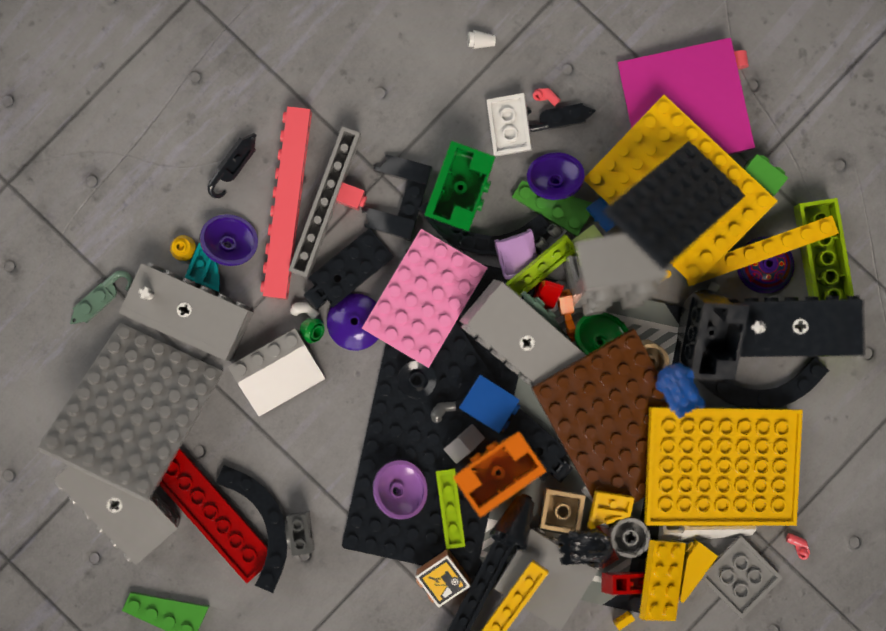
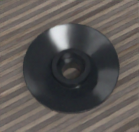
M411 361L401 368L398 374V385L407 397L422 399L433 392L436 386V374L431 366L428 368L417 361ZM415 376H419L421 378L420 383L416 384L414 382Z

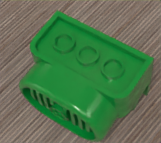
M451 141L424 215L469 231L477 210L480 212L484 204L483 194L489 191L491 181L488 179L496 157ZM463 186V190H458V187Z

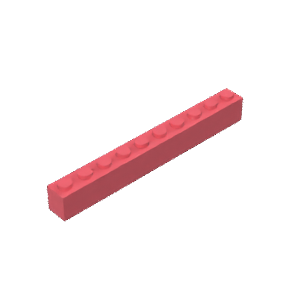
M287 106V112L283 113L285 129L281 130L280 142H283L282 149L278 151L280 167L276 168L275 179H278L277 187L274 186L273 189L275 205L271 206L270 211L273 221L268 227L270 243L266 244L265 250L268 259L263 265V273L266 275L265 281L261 282L260 288L264 297L288 300L291 272L288 270L294 257L312 118L311 110L306 108Z

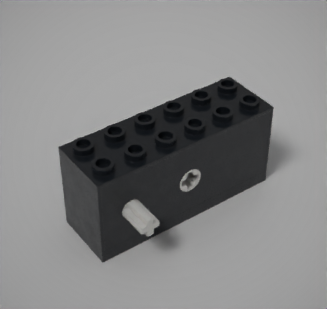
M848 295L846 300H839V296H825V300H819L817 296L805 297V301H799V297H784V301H779V298L768 297L764 298V302H759V298H744V302H740L741 304L750 305L746 323L747 333L743 338V353L740 357L866 355L865 300L860 299L859 295ZM803 323L806 324L807 327L804 328L802 332V329L798 328V324Z

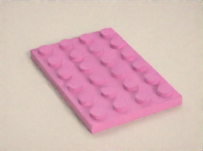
M420 229L362 329L429 368L485 274L487 267Z

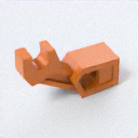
M566 289L562 291L557 303L560 315L564 316L566 333L571 338V342L575 341V324L571 316L574 313L573 297L570 290Z

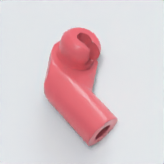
M788 533L786 542L795 545L798 557L806 560L810 554L807 541Z

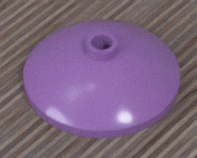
M396 460L385 464L378 471L374 479L373 494L378 507L387 516L394 519H408L418 514L425 505L427 483L422 472L414 464L408 461Z

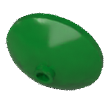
M605 312L592 316H583L576 325L574 337L578 348L585 355H588L629 330L619 318Z

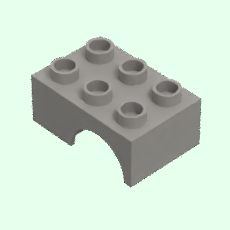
M625 233L576 242L577 256H568L563 265L567 286L573 297L574 309L582 308L584 316L607 312L606 308L612 306V302L620 301L622 309L645 305L644 301L651 299V294L658 292L657 286L668 276L667 270L663 271Z

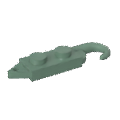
M123 270L116 271L103 283H100L72 308L74 312L70 324L88 323L116 298L117 290L113 284L120 277L126 278L128 284L125 289H130L133 282L131 275Z
M523 291L521 293L524 298L523 300L571 342V338L554 319L556 315L549 308L547 310L543 308L545 303L540 298L536 297L534 299Z

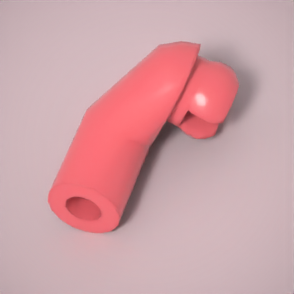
M539 88L533 92L534 100H548L554 107L561 101L549 88Z

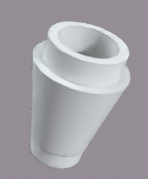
M476 30L468 32V47L477 49L495 46V35Z

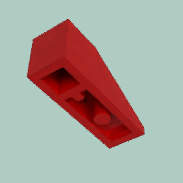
M601 572V592L610 595L642 594L645 572Z

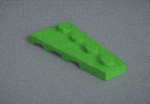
M521 181L512 196L516 201L534 212L542 214L544 218L559 227L561 226L575 237L578 236L591 215L586 208L592 202L573 196L561 200L545 199L536 195L525 181Z
M131 592L122 611L165 631H199L210 606Z

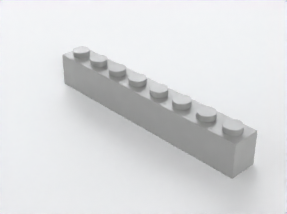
M341 127L288 270L291 273L307 279L312 273L337 205L336 199L342 183L346 181L360 143V132Z

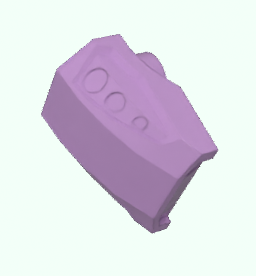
M531 229L502 240H494L497 257L505 279L510 280L538 257Z

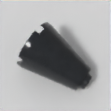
M526 494L517 495L489 534L492 536L491 538L507 547H510V545L516 546L515 550L526 551L534 509L532 497Z

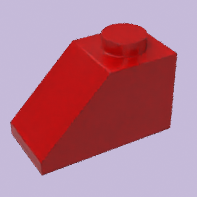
M547 280L541 281L535 286L533 298H540L545 303L543 306L545 310L548 308L553 309L563 291L564 285Z

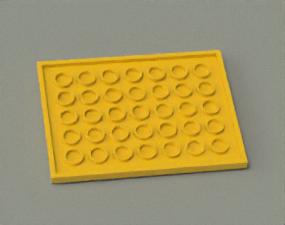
M663 95L585 176L584 181L610 205L688 141L696 146L746 196L671 264L694 286L778 201L670 99Z
M649 407L644 524L646 526H797L803 410L696 408L692 412L685 413V416L679 419L675 411L671 412L669 407Z

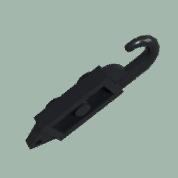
M583 103L547 109L541 113L540 123L529 124L530 132L586 123V120L596 110L584 106Z
M255 133L239 138L220 163L218 170L207 186L211 197L217 199L226 194V191L219 194L215 193L214 187L219 180L224 182L234 180L256 151L254 148L256 141Z

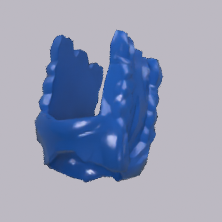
M675 363L659 371L655 386L657 390L664 393L671 412L675 411L676 416L680 419L685 416V413L696 409V406L702 409L705 401L699 395L698 389L693 382L694 373L692 369L681 363Z

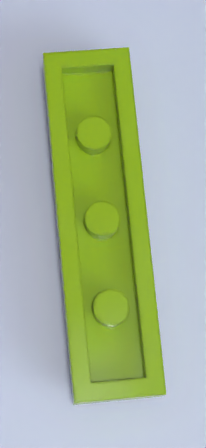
M563 235L505 284L521 298L523 291L526 293L565 262L568 256H572L577 252L576 247L567 235Z
M455 468L436 471L446 549L466 547L458 487L453 479L456 475Z

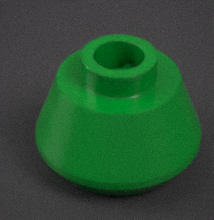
M308 318L300 325V333L308 343L319 341L325 331L324 323L320 319Z

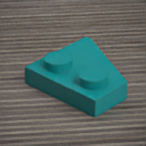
M198 243L184 278L220 292L219 264L211 260L202 250L201 244Z

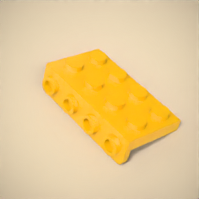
M649 540L639 619L647 621H676L686 543L675 540Z

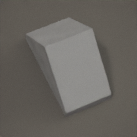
M471 424L446 446L444 451L457 464L472 452L485 437Z

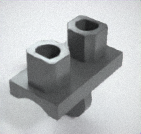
M552 223L546 230L551 235L548 239L545 240L542 236H539L534 240L537 248L536 251L542 254L563 235L569 237L570 234L561 226L558 227Z

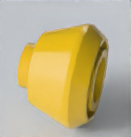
M186 235L177 236L170 245L172 256L179 261L190 260L196 250L195 241Z

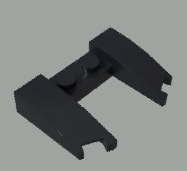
M386 155L387 160L380 167L376 165L374 171L408 181L397 216L362 207V213L367 214L368 224H364L365 228L410 241L432 166Z

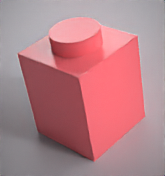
M342 183L336 201L339 204L359 211L360 207H364L367 196H365L364 190Z

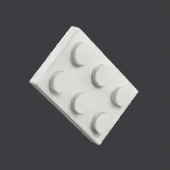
M520 93L487 99L494 156L532 151L525 94Z

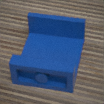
M479 375L459 408L500 433L501 430L504 432L510 424L508 418L511 414L515 415L521 405L518 404L520 401L518 398Z

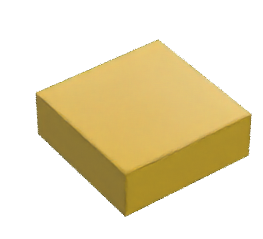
M626 611L614 619L613 623L620 631L635 621L629 611Z

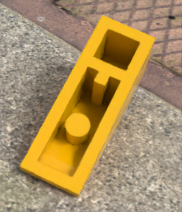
M697 540L690 542L685 549L686 553L679 600L682 603L686 601L718 557Z

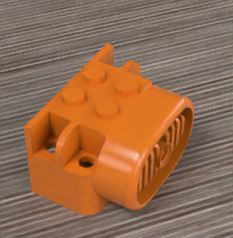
M519 431L499 443L496 441L492 442L482 454L478 452L470 458L471 462L453 477L480 518L546 472ZM500 470V474L496 475V471Z

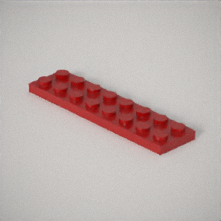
M179 448L159 485L247 584L261 572L266 560L268 546L183 450Z

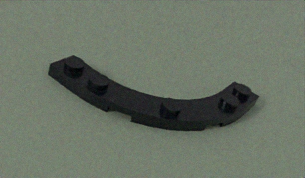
M429 201L419 208L429 224L443 239L462 250L479 255H497L494 240H502L526 232L527 229L532 230L535 240L537 237L548 233L546 230L550 226L542 214H539L526 225L513 232L499 236L481 235L426 217L424 214Z
M814 357L793 379L779 387L765 390L747 389L727 379H695L715 396L733 405L743 408L771 409L800 399L810 392L830 370Z
M224 465L216 484L231 489L247 498L258 509L264 520L268 535V551L255 586L274 593L285 566L288 548L282 512L273 496L259 482L240 471Z

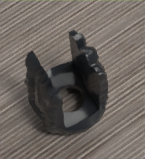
M599 528L582 532L571 530L568 535L562 534L558 537L560 538L559 542L563 544L559 548V552L564 554L560 558L561 565L587 564L593 568H601L610 559L613 552L610 536Z

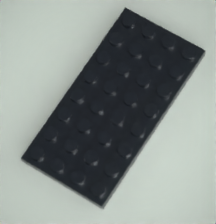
M688 141L608 205L603 212L664 271L746 195L724 173L718 170L696 146Z

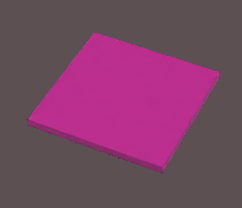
M731 37L617 63L631 128L665 95L728 155L755 149Z

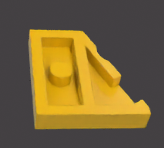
M595 490L587 527L594 529L597 525L610 524L618 519L629 518L632 512L634 497Z

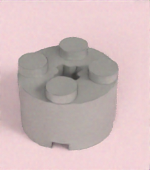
M630 516L623 520L618 519L610 526L608 536L611 538L612 547L620 555L634 558L648 549L650 533L646 525L639 519ZM630 532L633 538H629V541H627L625 535H628Z

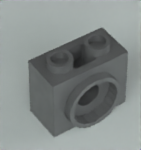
M310 511L288 515L285 522L287 545L289 549L291 548L292 556L312 553L315 548Z

